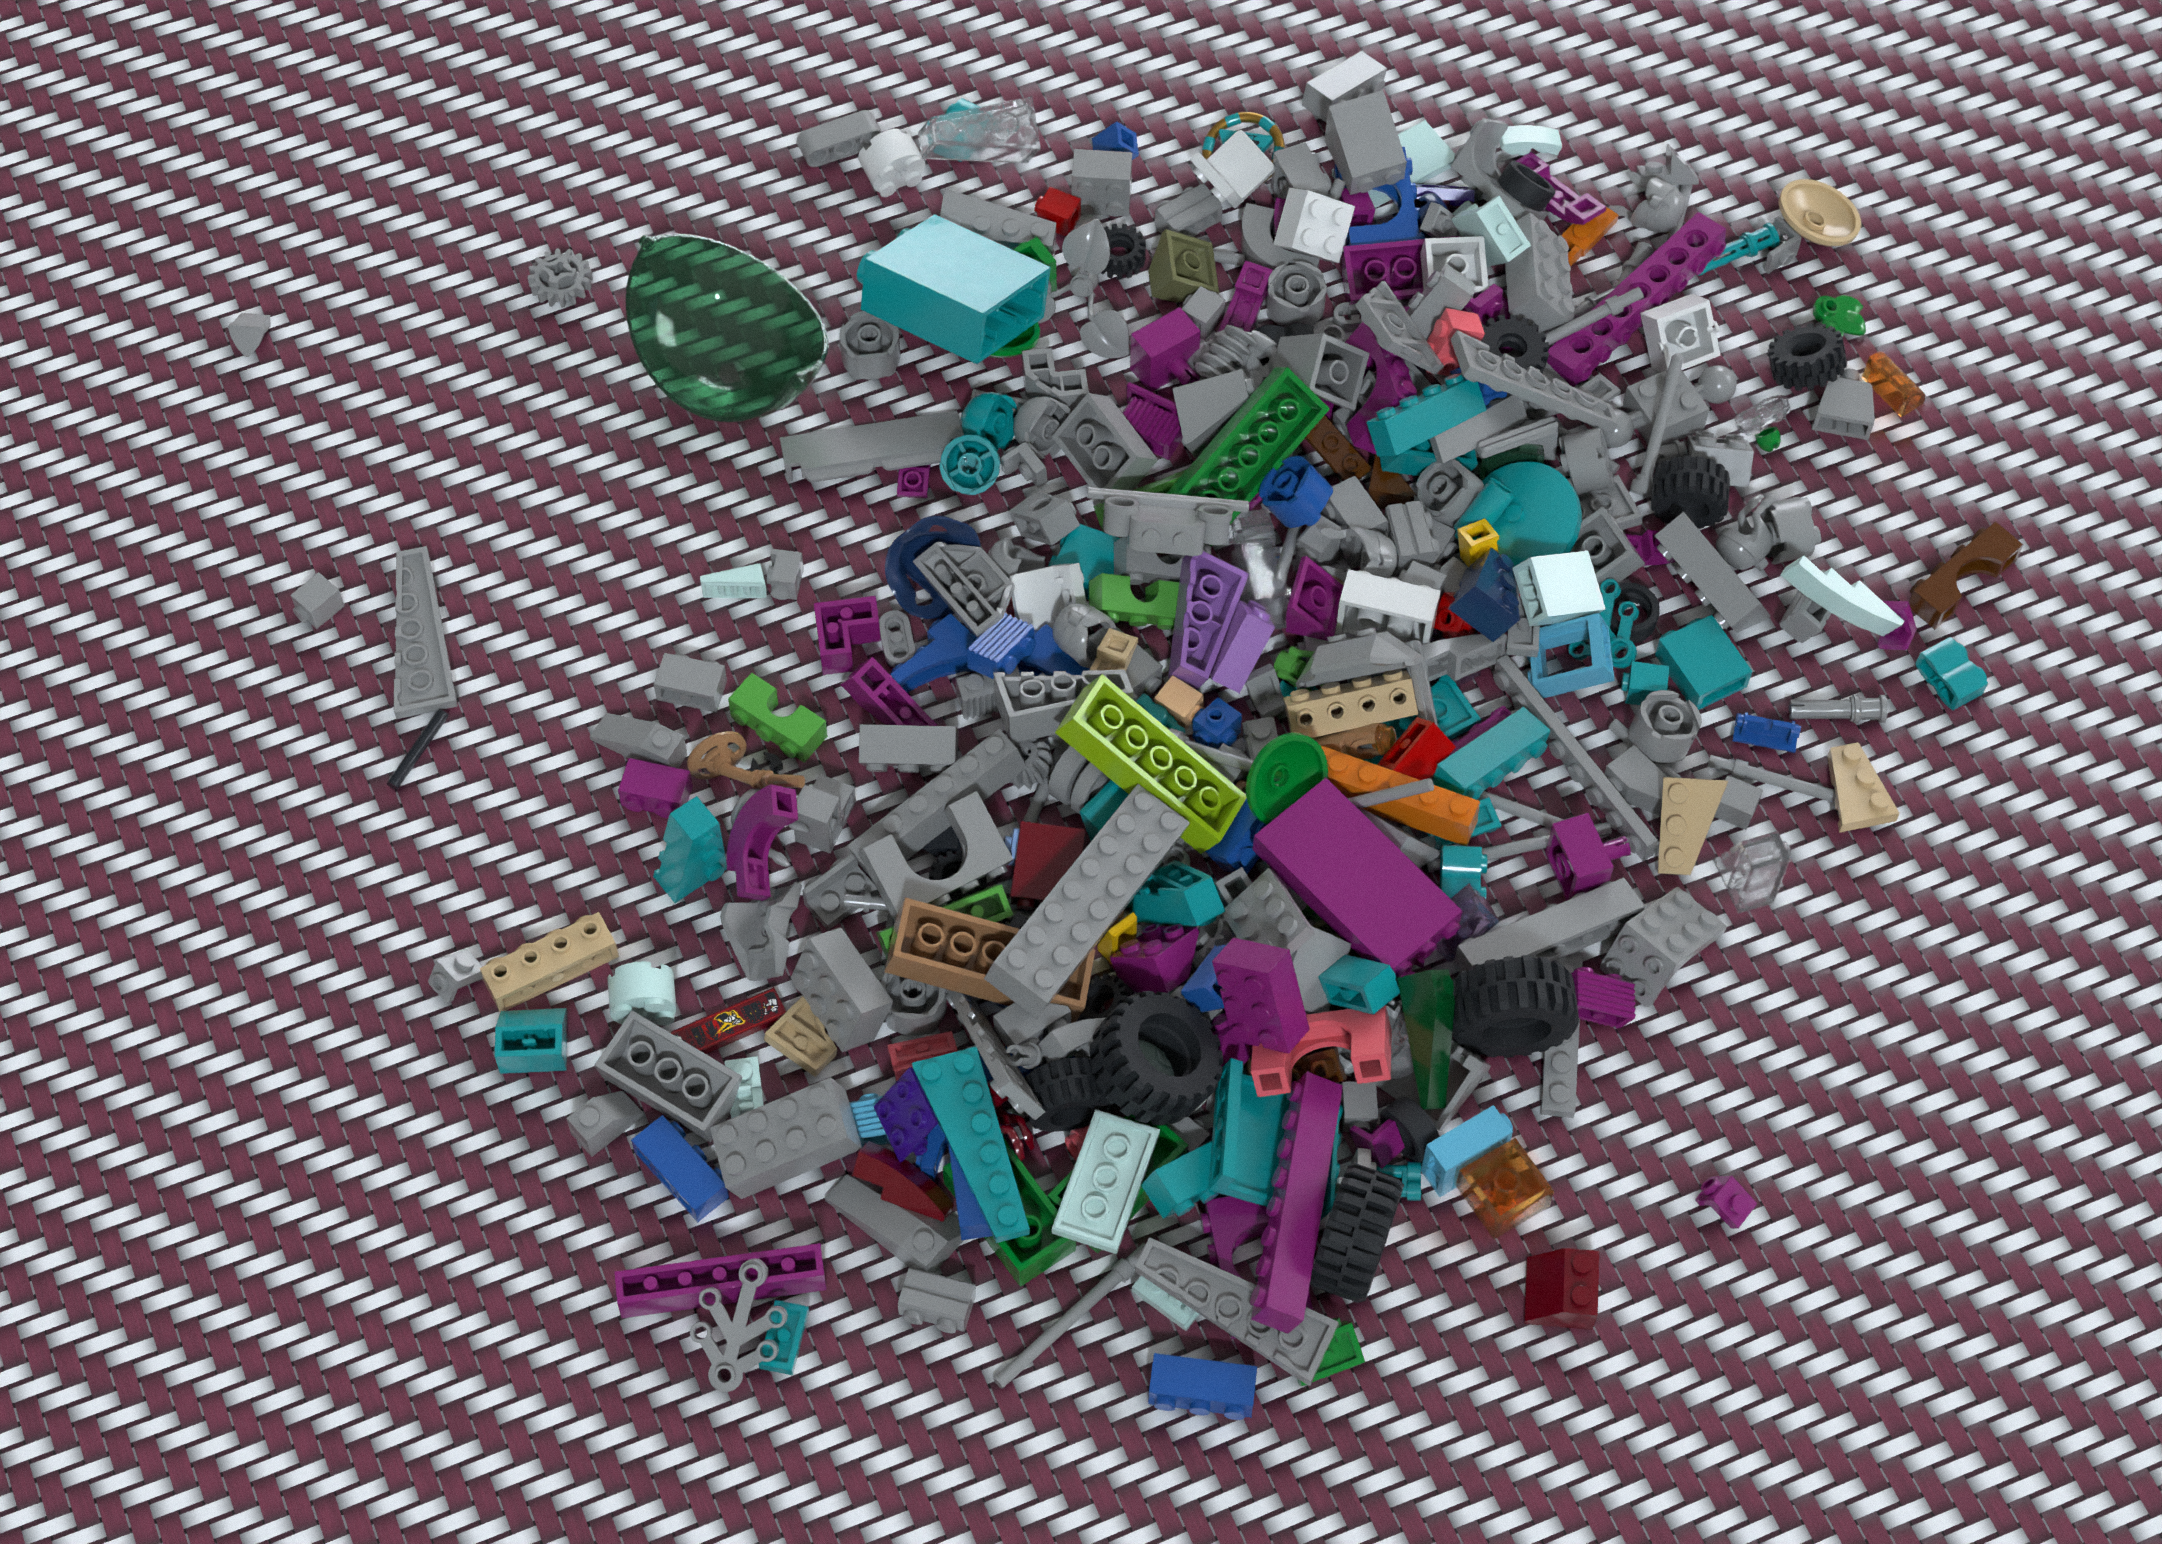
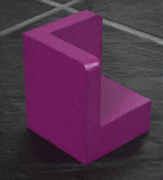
M1388 1119L1381 1126L1378 1125L1370 1134L1355 1125L1349 1129L1356 1149H1370L1371 1162H1376V1166L1380 1168L1385 1167L1405 1148L1396 1122Z

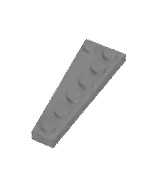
M1457 330L1452 336L1451 342L1455 355L1458 359L1462 375L1467 380L1486 384L1497 392H1507L1521 401L1528 400L1538 404L1547 411L1554 410L1571 420L1577 419L1588 423L1592 428H1601L1613 433L1619 425L1612 405L1557 378L1550 382L1540 370L1529 366L1526 370L1515 363L1514 357L1506 353L1499 357L1489 352V345Z
M424 546L396 552L397 595L395 602L394 713L396 719L437 711L438 709L443 710L457 707L458 704L428 548Z
M946 989L947 1001L959 1013L957 1015L958 1019L968 1030L970 1039L977 1046L994 1079L990 1082L993 1090L1002 1099L1008 1096L1010 1104L1019 1114L1025 1111L1034 1120L1045 1113L1044 1108L1019 1068L1007 1063L1005 1056L1011 1055L1005 1053L1006 1047L994 1031L973 996Z
M1150 1237L1135 1265L1136 1273L1303 1383L1311 1385L1337 1330L1338 1321L1307 1307L1305 1309L1304 1321L1289 1334L1251 1320L1253 1306L1250 1304V1298L1257 1285Z

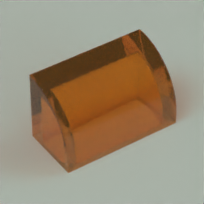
M1878 352L1869 356L1862 378L1872 385L1876 393L1900 417L1905 416L1924 404L1926 394L1884 352Z

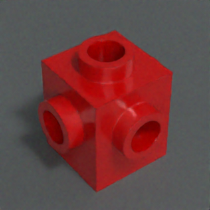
M1444 592L1441 601L1438 603L1434 628L1442 631L1441 636L1446 639L1473 635L1477 631L1448 609L1450 604L1455 601L1453 596L1456 592Z

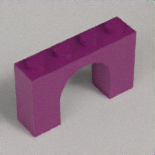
M1362 322L1345 343L1370 353L1363 379L1369 370L1372 372L1377 370V378L1370 398L1346 426L1353 446L1376 454L1366 422L1377 417L1376 412L1381 409L1400 406L1399 401L1401 399L1417 395V390L1412 383L1409 368L1405 364L1404 359L1383 349L1377 343V337L1371 328Z
M1231 1196L1212 1199L1205 1203V1212L1200 1213V1222L1203 1233H1209L1211 1244L1206 1245L1209 1264H1215L1217 1268L1242 1278L1234 1267L1232 1256L1243 1242L1253 1237L1262 1236L1265 1228L1268 1226L1269 1216L1266 1214L1267 1207ZM1308 1292L1306 1307L1313 1310Z

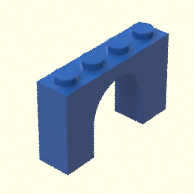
M1402 147L1407 161L1404 179L1395 184H1385L1372 189L1387 194L1396 204L1398 214L1392 220L1383 224L1349 227L1346 246L1425 239L1424 234L1419 232L1418 225L1421 224L1420 208L1415 207L1414 200L1417 198V189L1415 182L1411 183L1410 175L1413 172L1412 159L1407 158L1405 147ZM1334 163L1335 178L1343 180L1336 164Z

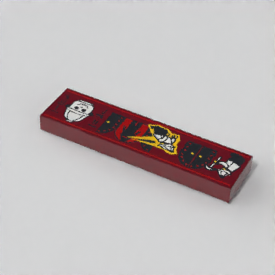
M773 987L669 1033L704 1054H708L774 1025L786 1013V1010Z

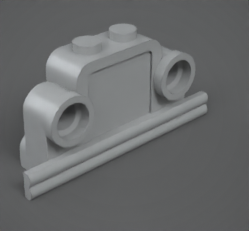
M1088 487L1087 498L1105 500L1104 532L1112 536L1128 537V548L1142 552L1188 556L1201 555L1204 543L1223 545L1228 542L1233 511L1248 512L1249 501L1096 487Z

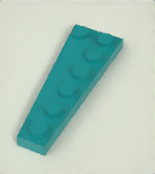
M977 1046L913 1062L912 1069L939 1122L938 1124L942 1132L945 1134L951 1151L963 1171L965 1180L976 1198L977 1205L995 1242L999 1243L1029 1235L1030 1229Z

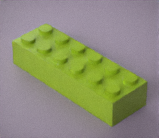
M1103 674L1083 688L1055 731L1059 737L1125 792L1130 794L1139 784L1190 822L1181 838L1200 854L1221 842L1247 798L1244 792Z

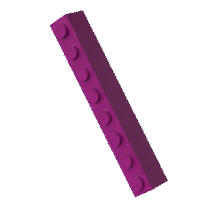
M1306 1072L1298 1081H1293L1291 1083V1093H1287V1100H1290L1289 1108L1282 1120V1128L1285 1129L1284 1136L1278 1145L1276 1153L1277 1157H1280L1279 1164L1271 1181L1272 1186H1274V1192L1266 1209V1214L1269 1216L1268 1226L1261 1237V1244L1264 1245L1263 1254L1257 1263L1255 1271L1259 1277L1257 1286L1250 1298V1304L1253 1306L1251 1320L1287 1334L1304 1321L1343 1089L1342 1085L1310 1072Z

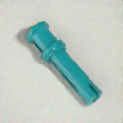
M1768 222L1763 225V228L1752 233H1742L1739 240L1727 244L1724 252L1721 254L1730 252L1729 255L1715 261L1712 259L1698 276L1741 257H1755L1759 251L1768 247H1778L1780 239L1776 228L1772 223Z

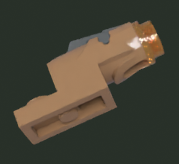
M1372 723L1359 728L1313 738L1321 746L1361 760L1385 755L1397 741L1394 727L1381 723Z

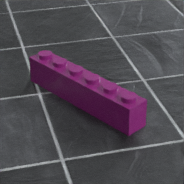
M821 1244L615 1271L617 1304L621 1317L623 1319L702 1308L699 1303V1295L708 1287H714L720 1291L722 1304L738 1303L743 1284L739 1279V1269L743 1263L753 1258L762 1260L768 1267V1277L762 1285L756 1288L753 1300L827 1290ZM748 1268L746 1272L747 1277L750 1280H756L758 1278L757 1270ZM707 1292L704 1299L708 1304L716 1302V1297L713 1293Z

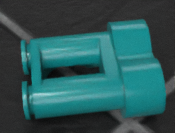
M1408 1162V1165H1386L1383 1168L1376 1166L1377 1171L1402 1178L1404 1187L1401 1197H1407V1201H1421V1162Z

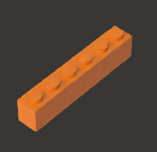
M1321 746L1328 764L1327 779L1346 798L1420 781ZM1434 785L1433 791L1363 809L1375 815L1467 846L1478 821L1480 801Z

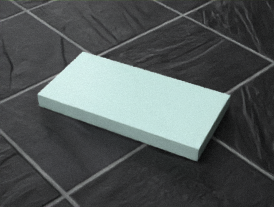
M1426 120L1398 134L1401 146L1405 147L1407 158L1412 159L1413 172L1410 175L1411 183L1422 184L1451 168L1455 160V153ZM1333 168V169H1332V176H1333L1334 179H1335V173H1334V168ZM1377 190L1368 191L1375 208L1392 200L1383 192Z
M1096 1109L1052 1226V1234L1117 1254L1156 1146L1160 1129Z

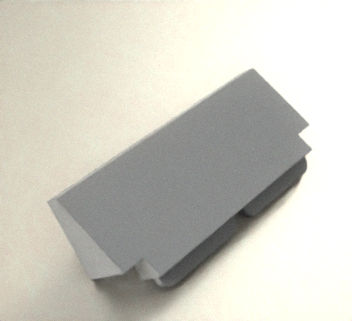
M956 410L780 437V445L787 482L793 481L792 467L796 466L801 467L802 478H806L809 482H819L869 474L873 471L874 467L882 466L885 470L890 471L940 463L941 455L946 445L956 437L964 435Z

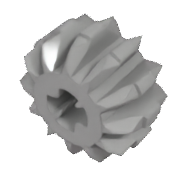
M1039 738L1013 743L1017 747L1027 768L1011 779L1009 783H1013L1018 789L1025 785L1030 790L1033 783L1037 782L1043 785L1042 778L1051 776L1050 768L1054 766V758L1050 753L1051 750L1048 744H1045L1044 741L1041 742Z

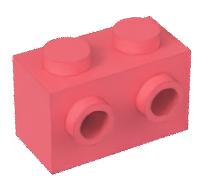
M1446 308L1440 319L1435 322L1434 329L1427 342L1444 365L1437 374L1450 376V371L1460 367L1451 342V338L1457 330L1479 341L1483 339L1485 332L1478 314Z

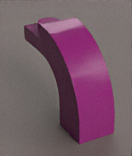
M770 784L752 795L738 813L729 836L726 856L727 870L735 871L738 897L760 901L771 897L768 871L769 850L777 833L785 826L798 820L795 789Z

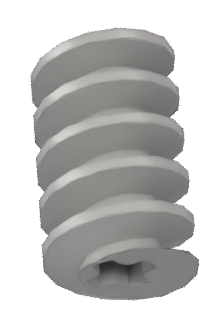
M1227 325L1224 328L1226 335L1219 334L1217 337L1219 345L1214 343L1210 345L1209 349L1212 354L1204 353L1202 355L1204 363L1197 362L1194 365L1195 370L1202 380L1222 375L1226 372L1236 371L1232 364L1236 363L1242 366L1244 362L1240 357L1241 353L1250 357L1252 353L1247 346L1250 344L1258 347L1257 342L1240 328Z

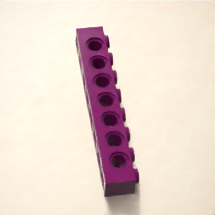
M1697 212L1592 310L1605 304V300L1615 295L1619 297L1637 287L1641 289L1644 298L1624 307V311L1615 316L1610 314L1557 341L1549 348L1547 363L1572 387H1575L1581 381L1587 380L1593 369L1600 363H1605L1619 345H1624L1634 331L1639 327H1643L1640 313L1668 303L1669 299L1676 292L1684 290L1689 280L1696 274H1701L1714 257L1717 258L1724 252L1726 248V228L1702 213Z

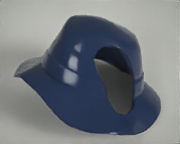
M929 516L919 520L898 536L887 552L885 561L887 583L899 605L909 614L919 618L939 619L945 618L950 613L952 615L955 613L938 595L913 563V560L936 542L946 543L947 545L981 547L979 537L970 525L945 516ZM933 525L942 526L947 530L943 532H929ZM907 575L930 594L933 600L931 604L926 606H918L916 604V591L912 587Z

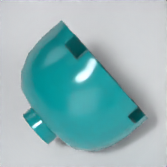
M986 392L972 398L961 415L964 435H980L990 440L997 450L1000 447L1001 449H1006L1014 437L1013 424L1015 418H1013V409L1017 410V406L1012 397L996 392Z
M965 434L956 437L946 445L941 455L940 471L943 480L952 490L962 494L976 495L985 492L995 483L1000 473L1001 460L997 449L990 440L980 435Z

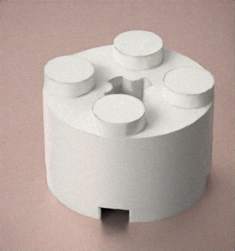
M900 129L884 131L870 140L872 145L867 150L863 147L859 152L858 160L874 189L882 197L891 196L900 187L905 185L914 187L922 181L921 173L925 168V160L911 135L906 130L905 133H901Z

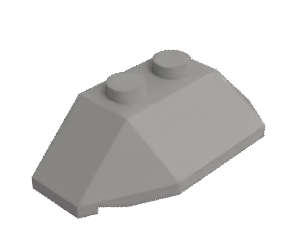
M936 542L913 560V563L942 600L974 636L979 637L1003 618L1015 585L981 547L947 545L946 543Z
M1375 627L1356 631L1357 637L1347 639L1346 633L1327 637V644L1316 648L1298 678L1296 688L1301 689L1411 667L1423 663L1424 659L1421 654L1388 631L1376 633Z

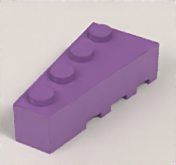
M1204 551L1201 555H1186L1182 559L1168 678L1173 675L1196 690L1208 680L1249 573Z

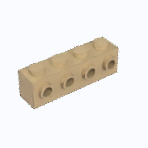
M1402 669L1385 671L1382 676L1373 678L1369 675L1355 677L1352 679V682L1341 685L1338 682H1331L1322 685L1319 690L1310 692L1307 689L1295 690L1290 693V696L1283 697L1290 733H1301L1311 738L1418 714L1412 679L1407 670L1402 671Z
M597 912L593 915L580 917L574 924L566 928L555 929L534 943L523 944L515 952L504 957L491 959L485 966L480 968V971L499 1012L507 1011L618 958L619 954L616 942L600 913Z

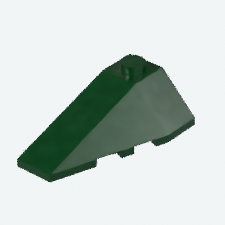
M1449 969L1427 970L1397 979L1420 1105L1423 1110L1446 1108L1455 1000L1453 995L1454 984L1450 977Z

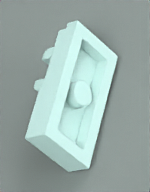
M758 1056L726 1060L725 1066L743 1077L730 1111L732 1119L763 1106L764 1103Z
M1142 1276L1132 1286L1133 1293L1185 1331L1188 1330L1200 1315Z

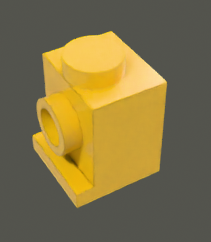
M1486 519L1457 529L1460 558L1468 567L1490 548L1498 552L1497 541L1499 540V535ZM1481 534V538L1476 540L1472 539V537Z

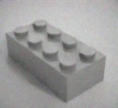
M1528 213L1517 220L1516 223L1531 246L1511 261L1505 263L1508 308L1511 315H1517L1516 319L1518 321H1522L1523 317L1529 319V326H1532L1534 323L1539 326L1538 334L1541 332L1546 334L1574 320L1573 313L1575 310L1571 294L1573 288L1570 283L1569 272L1571 267L1568 261L1569 246L1562 236H1557L1549 229L1545 221L1537 219L1532 213Z
M831 1077L710 1127L725 1188L740 1199L862 1149L846 1089Z

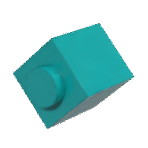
M1632 661L1629 673L1623 672L1621 691H1626L1625 704L1640 706L1651 692L1667 690L1669 666Z

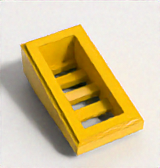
M1134 913L1127 915L1111 927L1097 945L1098 951L1111 965L1110 956L1120 950V945L1137 937V916Z

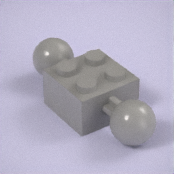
M1711 366L1702 372L1698 383L1692 385L1681 369L1661 446L1672 444L1673 440L1679 441L1688 435L1695 434L1696 431L1704 430L1710 410L1704 400L1720 404L1728 401L1735 393L1737 383L1731 370L1724 366ZM1668 370L1627 387L1622 406L1624 411L1613 409L1619 425L1613 433L1602 429L1607 447L1618 448L1627 444L1632 438L1635 429L1639 431L1646 443L1649 444Z

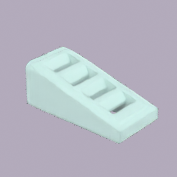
M760 563L700 576L704 598L767 597Z

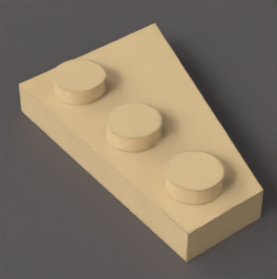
M1859 742L1831 747L1827 758L1831 783L1835 788L1836 798L1834 802L1835 809L1838 810L1839 833L1897 821L1900 813Z
M1663 777L1658 874L1691 876L1729 781Z

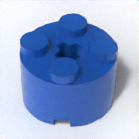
M1289 457L1281 461L1284 466L1276 471L1273 467L1267 473L1260 485L1259 496L1262 498L1261 502L1284 526L1289 528H1296L1305 524L1312 526L1321 518L1320 512L1333 494V488L1304 457Z

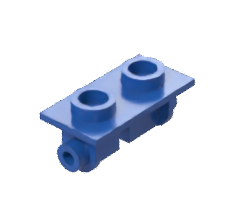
M1748 712L1744 714L1737 713L1732 741L1795 753L1801 726L1795 724V721L1789 723L1748 715Z

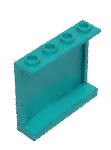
M1230 1058L1223 1066L1222 1077L1216 1088L1208 1190L1267 1207L1274 1192V1186H1272L1271 1181L1279 1164L1280 1157H1277L1276 1153L1278 1145L1284 1136L1285 1129L1282 1128V1120L1289 1108L1290 1100H1287V1093L1257 1097L1252 1076L1242 1074L1243 1061ZM1342 1105L1339 1107L1321 1220L1331 1212L1337 1195L1335 1187L1340 1171V1164L1337 1162V1151L1341 1144V1134L1338 1133V1127L1343 1112Z

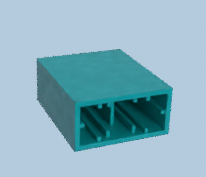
M934 214L912 229H903L895 240L878 251L870 250L863 256L857 269V280L863 284L860 310L978 364L1044 318L1051 267Z

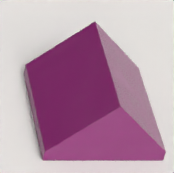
M1307 556L1301 558L1287 606L1286 632L1328 641L1327 637L1334 636L1336 631L1339 602L1344 586Z

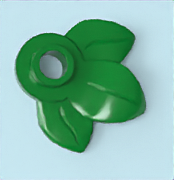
M1840 295L1836 298L1821 296L1814 302L1813 316L1819 323L1825 324L1826 329L1829 326L1835 327V330H1839L1842 336L1844 333L1863 336L1866 333L1865 321L1859 314L1863 305L1857 299L1846 295Z

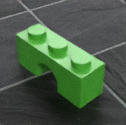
M1101 573L1089 581V605L1109 616L1114 623L1120 620L1128 621L1130 626L1140 627L1154 624L1157 625L1158 629H1174L1179 582L1164 580L1154 582L1145 588V602H1142L1132 594L1130 576Z
M753 673L728 698L730 715L735 722L742 726H749L755 730L762 740L766 742L772 741L790 758L796 757L805 763L828 737L826 720L802 705L789 716L779 717L772 714L771 712L778 705L777 690Z

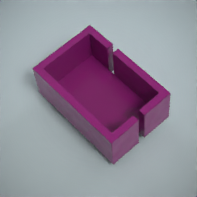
M1233 938L1212 960L1218 985L1222 986L1220 993L1233 1041L1254 1046L1262 1044L1263 1048L1289 1054L1310 1030L1290 949Z

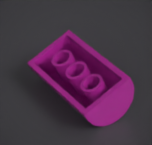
M1459 236L1440 237V238H1451V237H1459ZM1425 239L1343 246L1342 279L1346 302H1349V305H1355L1362 296L1369 293L1374 287L1376 288L1382 281L1388 284L1398 300L1412 299L1417 292L1422 294L1424 288L1420 253Z

